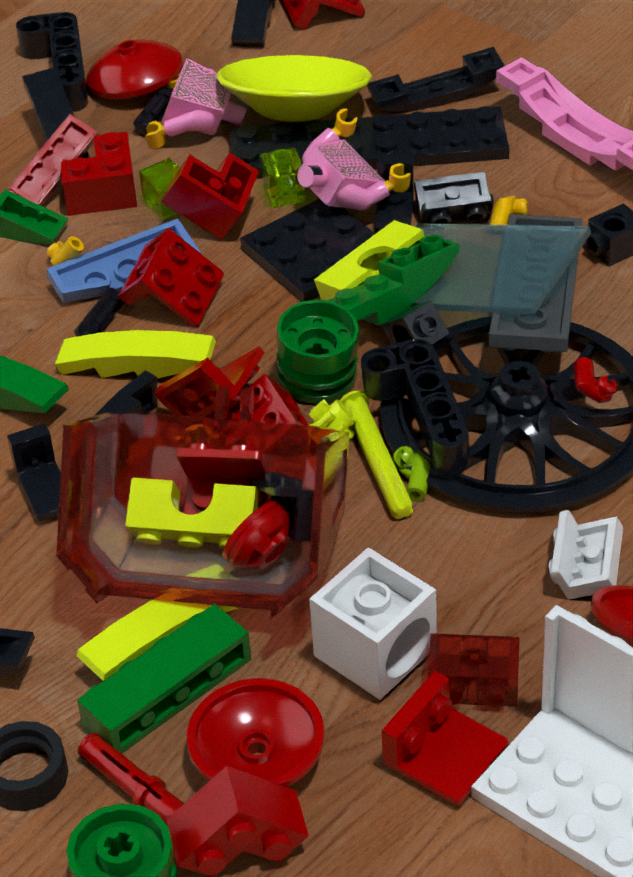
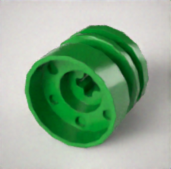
M319 299L302 301L289 307L280 316L277 325L278 353L276 356V375L279 385L290 393L293 398L301 402L319 404L323 399L327 403L333 402L347 394L354 387L357 377L359 326L356 317L347 308L335 302Z

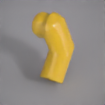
M516 196L500 198L494 206L489 232L498 236L505 235L509 215H527L528 201L523 198L517 199Z
M70 236L65 243L58 241L50 245L47 249V255L51 258L50 262L54 266L78 257L84 249V244L79 238Z

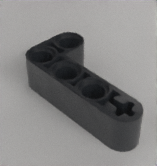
M57 12L20 19L16 23V30L21 55L26 59L52 57L53 67L60 79L72 111L76 112L84 109L88 105V94L76 15L70 12Z
M412 339L374 348L364 353L361 358V369L366 396L372 400L383 401L407 395L436 469L448 475L458 474L466 470L470 464L468 428L433 345L423 339Z

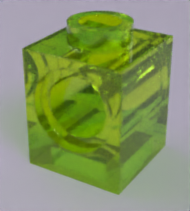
M278 149L274 152L261 154L263 186L271 208L306 202L305 187L301 186L298 181V171L302 163L296 149Z
M170 158L139 170L142 197L163 219L177 214L171 208L161 203L170 181L180 168Z

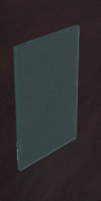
M418 223L415 227L423 229L425 236L440 235L443 239L458 243L460 251L439 280L411 306L432 300L437 310L535 314L590 236L591 229L585 226Z

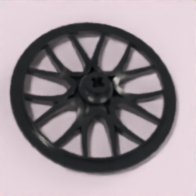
M492 316L469 320L448 327L447 330L450 334L432 344L436 353L449 347L454 361L461 374L444 373L452 392L470 398L468 401L457 403L468 431L485 430L477 441L469 447L470 464L468 468L488 458L487 481L475 479L461 473L448 475L438 471L433 464L431 456L421 447L426 445L422 433L419 432L412 435L407 427L403 411L414 415L409 400L401 396L381 401L382 429L392 453L394 454L402 446L411 447L414 454L415 452L420 454L431 466L426 481L429 488L452 500L471 506L507 512H539L560 509L595 498L614 488L633 473V427L624 442L598 428L633 419V406L617 409H589L570 404L568 401L587 397L577 391L575 387L574 362L567 369L555 375L539 374L537 365L544 352L530 350L523 360L520 361L513 350L497 347L505 365L500 373H486L475 367L465 356L457 342L472 336L489 333ZM571 322L569 338L586 345V348L578 358L587 357L591 359L595 351L599 352L621 371L620 374L609 375L608 382L614 379L617 387L630 385L633 392V356L615 341L601 333ZM550 432L566 433L613 452V454L601 464L591 469L566 452ZM517 442L531 453L535 468V485L495 483L503 453ZM545 460L573 475V477L545 483ZM412 465L406 466V469L411 470Z

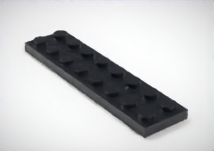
M501 106L357 118L355 132L352 136L339 137L340 140H345L374 170L377 169L378 155H414V166L509 159V144ZM347 117L344 122H351L354 117ZM336 119L311 120L297 123L280 122L259 126L244 125L230 128L231 154L259 170L256 179L298 176V171L303 164V153L310 143L327 128H334Z

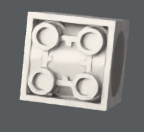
M369 547L309 599L314 656L379 700L437 647L436 589Z

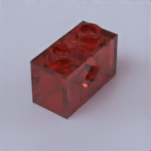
M431 633L428 677L435 670L450 678V699L452 700V705L517 707L520 637Z

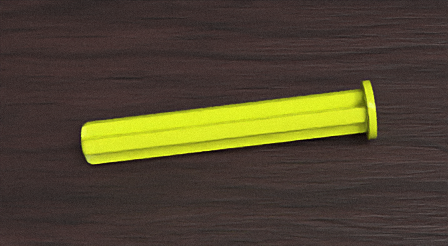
M351 391L345 394L340 399V402L348 408L357 420L352 425V428L392 517L399 520L404 516L409 517L413 513L412 501L368 408L369 398L363 391Z

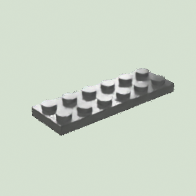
M509 215L489 332V347H499L505 350H540L546 353L556 351L567 352L581 241L582 218Z

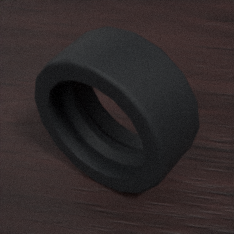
M19 721L0 728V765L10 756L24 751L40 752L50 758V763L44 771L33 778L16 781L0 777V806L8 810L27 811L42 807L55 799L66 785L69 770L62 740L52 728L39 722Z

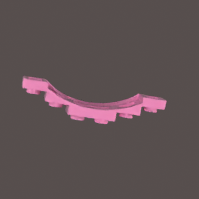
M522 57L496 71V82L519 96V108L542 123V135L589 166L601 161L615 171L623 166L633 170L632 130L626 129L607 119L571 93L546 69L536 67Z

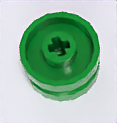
M119 803L101 807L84 817L70 834L66 854L71 877H178L168 826L157 813L141 805Z

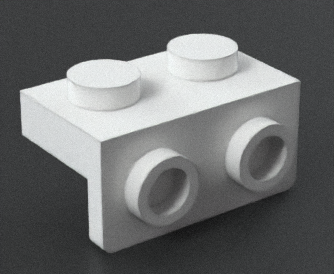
M569 510L560 512L558 527L554 529L553 533L555 547L553 559L549 561V574L553 583L560 586L568 600L593 595L597 590L604 587L616 586L623 526L617 516L578 525Z

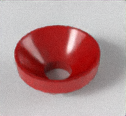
M271 501L262 505L251 513L232 533L224 546L223 558L235 568L241 569L258 567L264 569L269 564L274 563L285 552L286 546L291 540L288 536L289 514L278 501Z

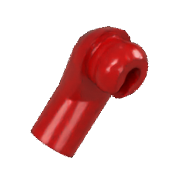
M581 357L574 362L575 387L577 391L597 403L610 401L618 388L615 380L611 379L608 382V376H601L599 379H596L594 364L590 358Z

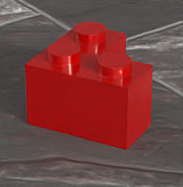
M109 132L104 135L93 136L95 157H79L60 161L68 216L137 207L128 132Z
M230 152L217 170L189 154L170 181L161 203L222 240L242 214L259 170Z
M227 765L167 819L177 866L210 877H214L243 851L280 862L309 837L296 790Z

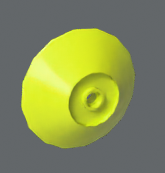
M306 55L265 56L244 59L225 65L216 74L217 79L224 88L262 116L269 119L292 122L310 121L325 117L366 87L373 77L366 67L348 60Z

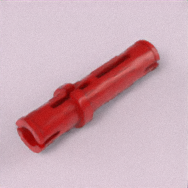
M91 733L81 741L78 747L80 758L86 760L111 782L131 796L134 805H141L157 813L168 826L167 819L184 803L166 789V783L155 775L149 776L102 739L98 733Z

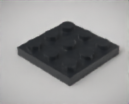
M319 198L241 237L240 241L241 249L302 302L314 300L320 296L314 282L315 278L375 235V233L345 208L328 206Z

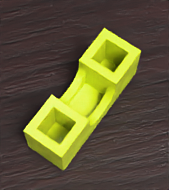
M395 220L314 279L321 300H329L335 297L338 291L352 289L365 283L368 277L379 275L378 262L392 256V252L397 249L409 248L420 243V240L425 237L423 229Z
M132 478L125 527L134 537H137L136 540L145 544L156 545L161 544L162 539L178 540L177 543L185 547L200 548L203 546V542L219 543V547L224 549L225 544L237 527L251 513L261 507L262 496L255 486L214 484L213 497L209 506L198 514L188 515L181 513L179 510L181 491L173 480Z

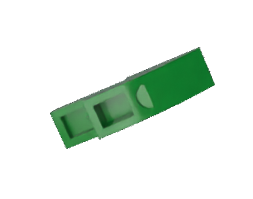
M440 235L425 236L420 240V243L409 248L397 249L392 252V256L379 261V275L368 277L365 283L352 289L340 290L335 294V297L326 301L335 302L347 308L356 317L357 321L363 319L373 324L381 325L410 307L439 280L460 251L459 244L443 239Z

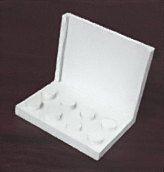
M555 605L545 616L542 709L471 786V798L598 877H633V647L629 646L623 639L611 636L588 623L582 616L572 614Z

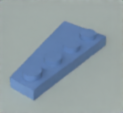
M177 218L47 268V278L63 303L102 296L111 287L121 290L145 245L168 228L201 253V251Z

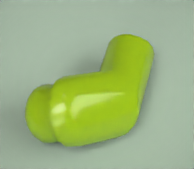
M402 446L395 451L393 461L397 465L399 472L409 480L406 490L410 499L420 502L425 499L428 484L426 481L431 466L420 454L416 452L414 454L411 447ZM412 465L411 470L406 469V466Z

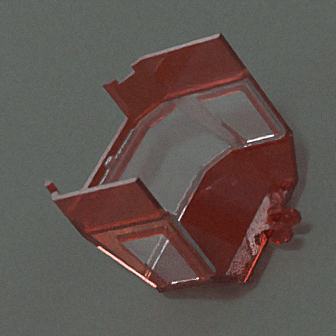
M219 386L217 389L214 418L161 413H103L63 425L56 557L67 570L71 569L84 584L86 587L85 591L96 604L108 596L207 605L215 603L218 606L271 610V620L327 571L342 517L344 516L350 432L313 425L251 421L254 411L253 388H244L240 395V419H226L230 403L228 386ZM192 444H207L214 449L230 450L234 445L251 446L256 451L261 452L269 472L288 474L289 477L303 479L302 486L314 490L311 542L294 541L291 539L286 546L285 552L274 563L269 564L264 569L259 567L251 569L235 568L223 558V549L219 547V543L203 542L202 547L192 548L181 546L177 543L178 540L162 539L161 544L156 545L138 542L136 540L137 537H134L125 527L131 479L173 480L181 491L179 510L181 513H184L187 477L176 458L177 449H189V446Z

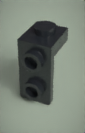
M378 155L377 174L384 181L389 180L391 166L398 163L404 165V175L411 173L408 190L401 193L391 190L388 197L377 202L375 233H378L394 220L411 225L414 198V155Z
M44 423L7 435L15 473L36 519L43 521L75 510L73 497L70 499L65 496L64 478L55 461L51 435L46 424Z

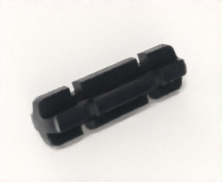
M165 86L159 88L134 120L133 125L135 126L134 131L136 134L141 133L146 136L147 125L152 121L159 122L163 117L173 93L171 87L169 89Z
M111 287L105 291L101 299L97 301L85 316L84 321H81L74 330L76 337L101 333L116 312L125 303L118 298L120 289L116 290Z

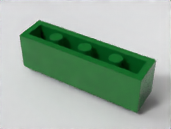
M214 603L203 612L192 616L186 624L169 636L159 639L153 647L139 657L125 663L119 671L102 683L89 688L82 697L77 699L82 727L89 734L98 733L102 739L121 754L251 661L249 632Z

